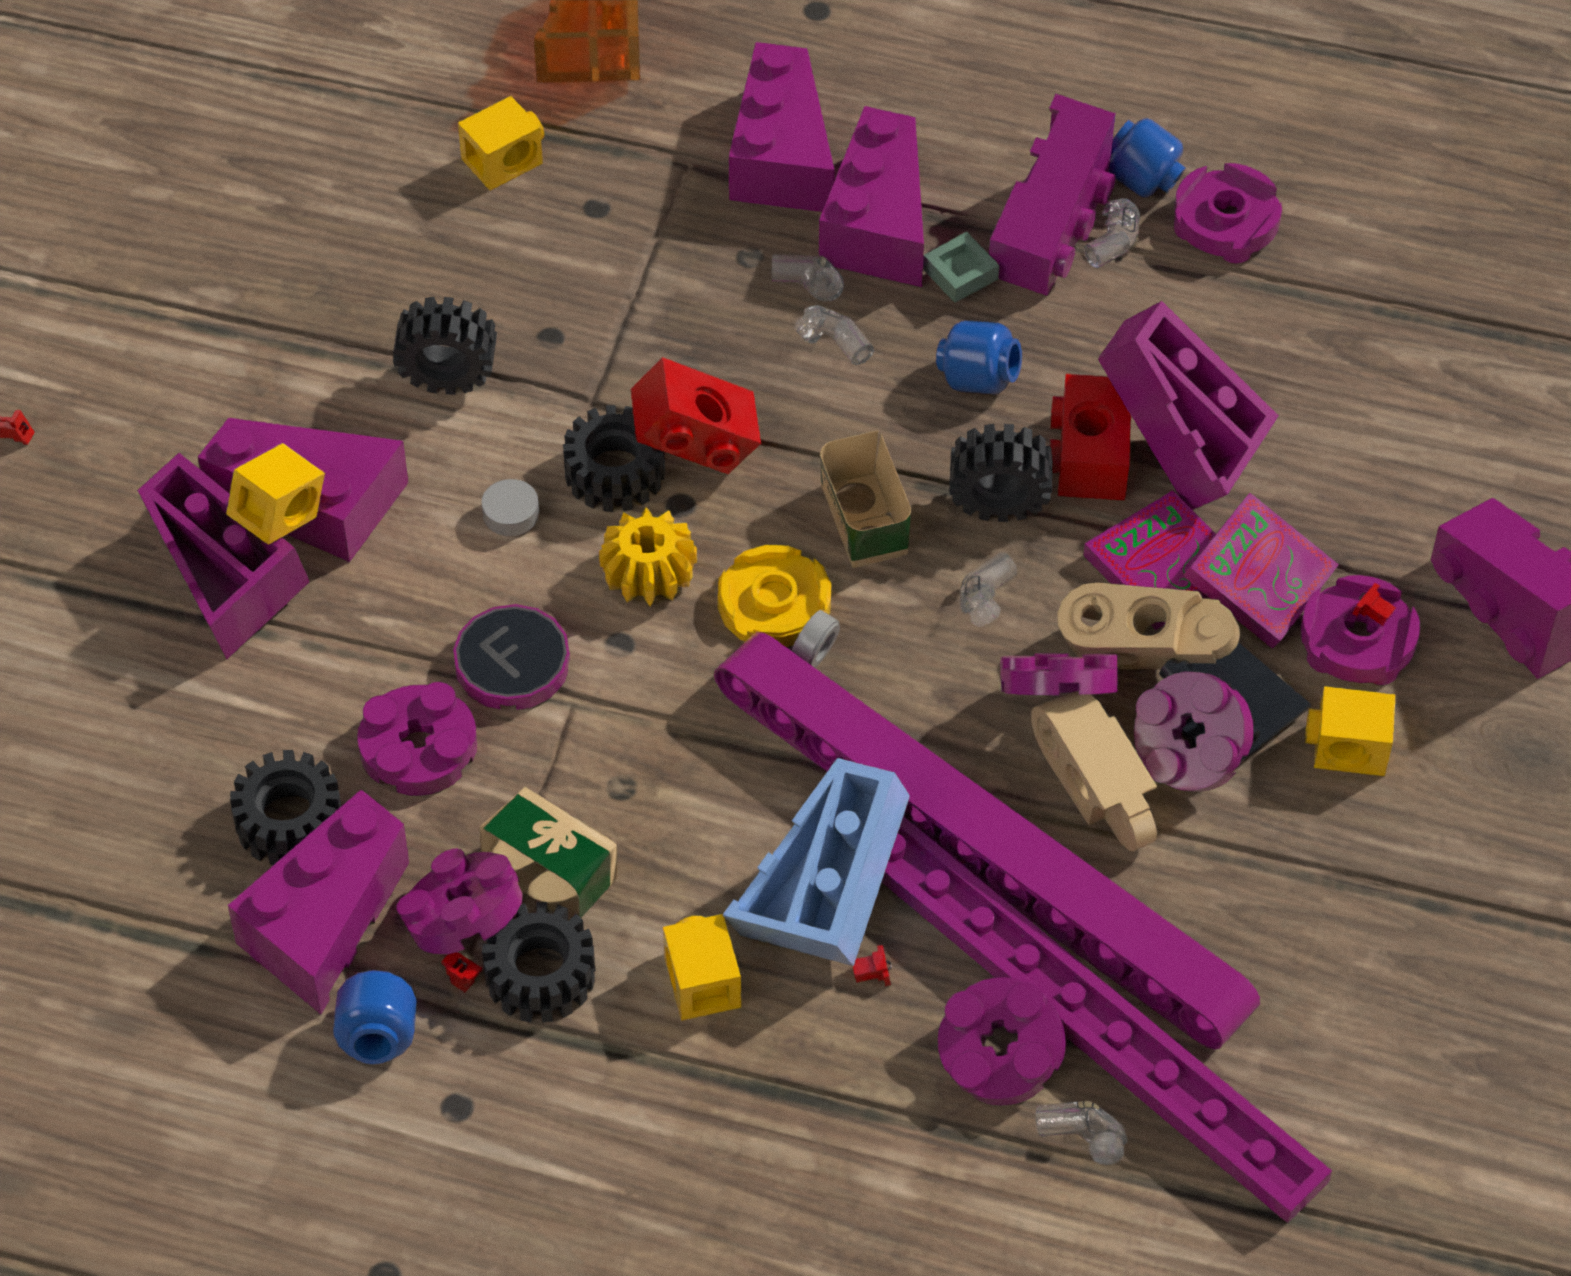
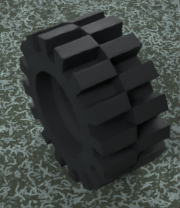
M444 296L443 304H437L435 297L425 298L424 307L418 301L410 304L409 311L404 309L401 312L397 324L392 361L394 367L399 366L398 374L402 378L411 376V385L418 388L422 383L428 384L427 392L436 394L437 387L445 388L446 394L455 395L456 387H460L464 393L473 391L474 384L481 387L486 383V377L490 378L497 339L495 323L492 319L486 320L487 313L481 308L471 312L472 303L463 300L460 306L453 305V297Z
M606 405V414L601 416L597 409L594 408L587 411L588 422L580 416L573 421V430L567 429L564 435L565 444H563L565 480L568 487L572 486L574 497L579 500L585 495V505L593 509L598 501L603 502L604 512H613L614 503H621L623 512L633 510L632 500L635 498L641 506L649 502V491L656 495L661 489V480L665 479V452L637 442L633 407L625 406L623 414H616V405ZM612 450L625 451L636 457L630 463L616 467L604 466L593 460L597 455Z
M1004 423V431H996L994 424L984 425V433L982 434L976 428L967 431V439L960 436L955 441V448L952 447L950 453L949 491L950 495H953V503L957 507L963 505V512L970 516L974 512L979 511V519L989 521L991 515H998V522H1008V515L1012 514L1015 515L1018 521L1027 518V510L1034 515L1042 511V504L1047 505L1049 503L1052 493V450L1050 445L1046 446V439L1041 435L1032 438V430L1023 427L1019 433L1014 432V424Z
M283 750V760L279 761L274 760L273 752L262 755L264 766L259 767L252 760L245 766L247 777L238 774L234 780L235 791L230 792V803L236 834H238L243 848L246 850L250 847L252 857L259 861L268 853L270 865L276 864L282 856H285L341 807L338 782L335 775H330L329 766L322 760L315 766L313 755L303 752L300 761H295L294 750ZM297 796L308 800L310 803L309 809L305 813L290 820H274L264 814L265 807L281 797Z
M536 902L537 912L528 913L525 903L520 905L516 913V919H511L499 932L486 939L487 944L483 943L482 956L486 987H489V994L493 1002L496 1004L501 1001L502 1011L509 1016H512L518 1007L520 1009L521 1021L531 1022L533 1012H541L542 1023L552 1022V1010L559 1009L564 1018L573 1013L572 1000L582 1006L588 999L587 989L593 990L595 983L594 972H596L593 938L589 928L584 930V922L577 914L568 921V908L557 905L554 914L548 913L547 902ZM537 948L554 950L563 958L561 967L557 971L545 976L523 974L519 972L515 964L521 954Z

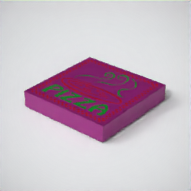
M1172 490L1084 544L1083 556L1110 584L1198 591L1202 599H1207L1208 596L1183 577V575L1216 533ZM1155 622L1151 626L1157 630L1165 625L1166 622Z
M1249 493L1195 559L1183 577L1210 599L1219 600L1222 605L1231 611L1236 620L1273 649L1304 611L1312 593L1324 585L1339 564L1254 495Z

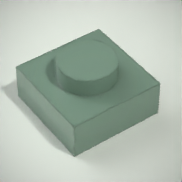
M968 232L923 255V270L954 303L998 280L999 264Z

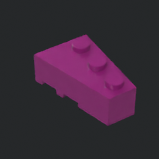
M755 42L729 153V200L823 212L834 184L835 170L808 49Z
M1055 94L1049 107L1051 112L1050 133L1046 140L1038 137L1035 138L1030 149V155L1037 157V160L1023 183L1016 181L990 238L989 255L999 264L998 279L1046 296L1057 277L1065 278L1068 275L1075 256L1074 246L1078 240L1085 242L1089 237L1095 221L1096 212L1094 210L1098 203L1106 205L1112 194L1116 179L1114 174L1109 173L1116 113L1059 94Z
M864 106L819 219V256L827 261L828 266L922 287L924 236L916 117Z
M1162 301L1124 320L1098 358L1099 363L1179 497L1192 510L1228 495L1279 417Z
M227 418L198 455L200 470L230 494L234 469L282 443L325 473L317 517L287 535L348 562L353 559L409 483L404 441Z
M181 453L175 455L137 490L226 659L235 653L310 582L295 548L282 537L268 545L229 517L226 513L230 494Z
M1492 497L1438 526L1430 561L1433 563L1438 576L1444 582L1451 583L1466 599L1474 616L1479 621L1487 623L1504 641L1511 657L1515 661L1523 663L1539 679L1571 661V551L1566 547L1554 551L1538 540L1540 538V529Z
M360 790L227 905L236 944L320 1015L330 1001L329 992L343 968H349L357 954L356 946L371 921L375 923L410 863L404 823L364 791Z

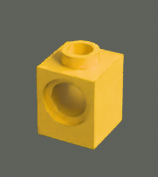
M512 96L458 122L461 159L490 191L543 164L541 140L545 137L543 126L532 111L526 112Z
M282 443L234 469L226 514L269 545L317 517L325 473Z
M1324 686L1320 708L1308 709L1305 729V744L1315 745L1314 768L1385 776L1393 745L1395 694Z
M723 914L706 918L703 916H690L678 921L674 925L664 926V960L681 1021L741 1008V975Z

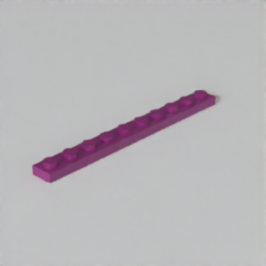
M903 816L881 881L886 887L995 978H1014L1036 985L1056 1009L1062 1021L1067 1039L1285 1222L1289 1223L1330 1182L1332 1170Z

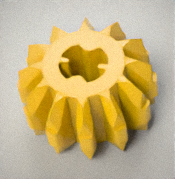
M645 507L639 518H634L623 512L619 526H607L606 533L604 534V544L601 545L602 549L599 550L600 567H603L605 581L609 589H622V595L627 603L638 595L644 596L650 607L656 598L655 596L661 594L673 601L677 593V587H689L690 581L693 578L692 569H694V564L697 563V547L694 546V541L691 540V532L687 527V523L674 524V518L670 511L665 512L658 518L652 517L647 507Z

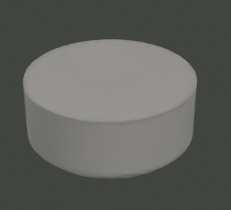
M516 479L501 480L492 484L482 497V513L486 526L491 531L503 536H517L532 529L539 518V502L534 488L526 482Z
M822 610L817 611L800 632L791 651L816 668L826 657L840 630L839 621Z

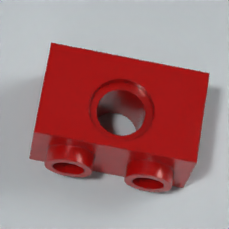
M664 357L630 389L636 440L639 443L728 475L761 445L754 391Z
M1065 374L1063 396H1052L1050 429L1061 430L1060 440L1050 439L1052 473H1059L1057 496L1125 501L1130 461L1131 414L1108 376Z

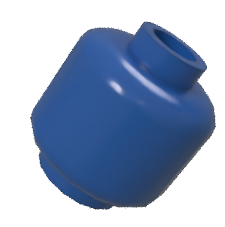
M1143 118L1136 124L1128 120L1113 138L1109 173L1114 174L1116 180L1142 198L1152 196L1159 188L1168 193L1186 169L1185 166L1179 163L1183 154V144L1178 138L1149 118Z
M960 321L952 327L947 339L942 338L938 344L936 351L937 368L945 373L949 386L956 391L996 395L1004 391L1009 382H1015L1019 376L1022 364L1021 344L1018 339L1013 338L1008 327L1003 324Z
M372 970L360 972L348 978L339 988L335 1003L333 1034L338 1047L350 1057L366 1064L385 1063L404 1054L413 1042L417 1001L412 987L401 977L385 971Z

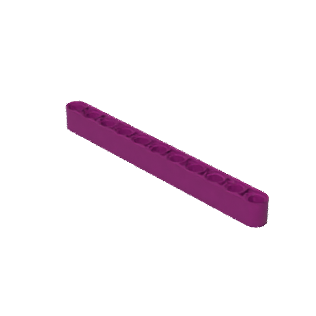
M762 632L754 633L715 669L714 679L716 684L733 704L828 772L836 759L839 758L895 772L910 795L903 815L906 819L1021 914L1201 1045L1213 1050L1220 1049L1259 1007L1260 996L1256 988L1240 972L771 636Z

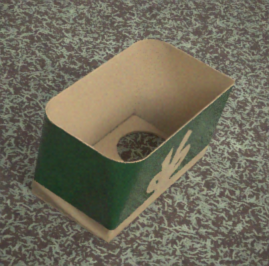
M879 430L830 441L822 447L820 452L821 488L852 568L908 554L911 507L881 433L876 460ZM860 483L868 486L874 492L875 503L870 510L864 513L851 514L842 510L836 495L837 492L847 484ZM891 512L892 517L885 514ZM867 526H877L867 530H860Z
M526 787L479 827L481 852L505 855L520 881L518 885L521 891L537 902H547L548 909L555 912L557 905L568 908V921L575 914L582 918L617 879L616 844L608 837L579 819L570 816L567 812Z

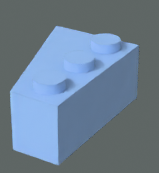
M839 758L836 759L792 819L794 826L775 852L773 854L768 852L757 868L760 872L738 902L733 900L723 913L724 918L740 936L854 966L910 797L895 772Z

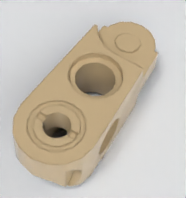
M1089 583L1070 591L1062 600L1057 613L1058 627L1073 653H1077L1078 657L1087 654H1116L1117 667L1119 669L1161 670L1163 665L1171 658H1176L1179 662L1187 660L1189 663H1216V659L1229 655L1236 648L1240 638L1239 626L1231 611L1222 605L1219 600L1202 599L1198 591ZM1082 617L1099 622L1089 627L1082 622ZM1155 622H1166L1165 627L1159 633L1151 636L1143 635L1149 625Z
M1079 691L1056 697L1033 707L1031 722L1038 745L1087 824L1091 825L1105 819L1120 844L1124 845L1129 851L1134 852L1154 843L1157 839L1156 825L1149 810L1150 807L1142 794L1157 788L1115 716L1109 718L1097 699L1091 694L1079 695Z

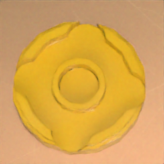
M763 545L744 551L734 558V564L727 569L726 573L724 569L718 582V611L725 627L740 640L746 641L754 633L762 632L787 648L794 645L806 623L817 611L822 610L830 615L831 582L824 566L816 559L812 562L809 558L802 556L801 550L786 545Z

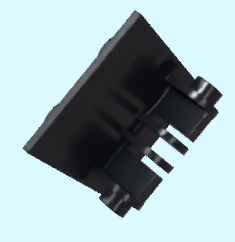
M1239 642L1229 655L1216 659V663H1189L1187 660L1179 662L1176 658H1171L1163 665L1159 672L1163 679L1180 672L1211 674L1226 682L1231 689L1239 692L1249 706L1254 728L1252 746L1248 756H1242L1240 763L1311 708V704ZM1191 716L1186 720L1182 733L1196 744L1197 736L1205 734V726L1203 723L1194 722Z

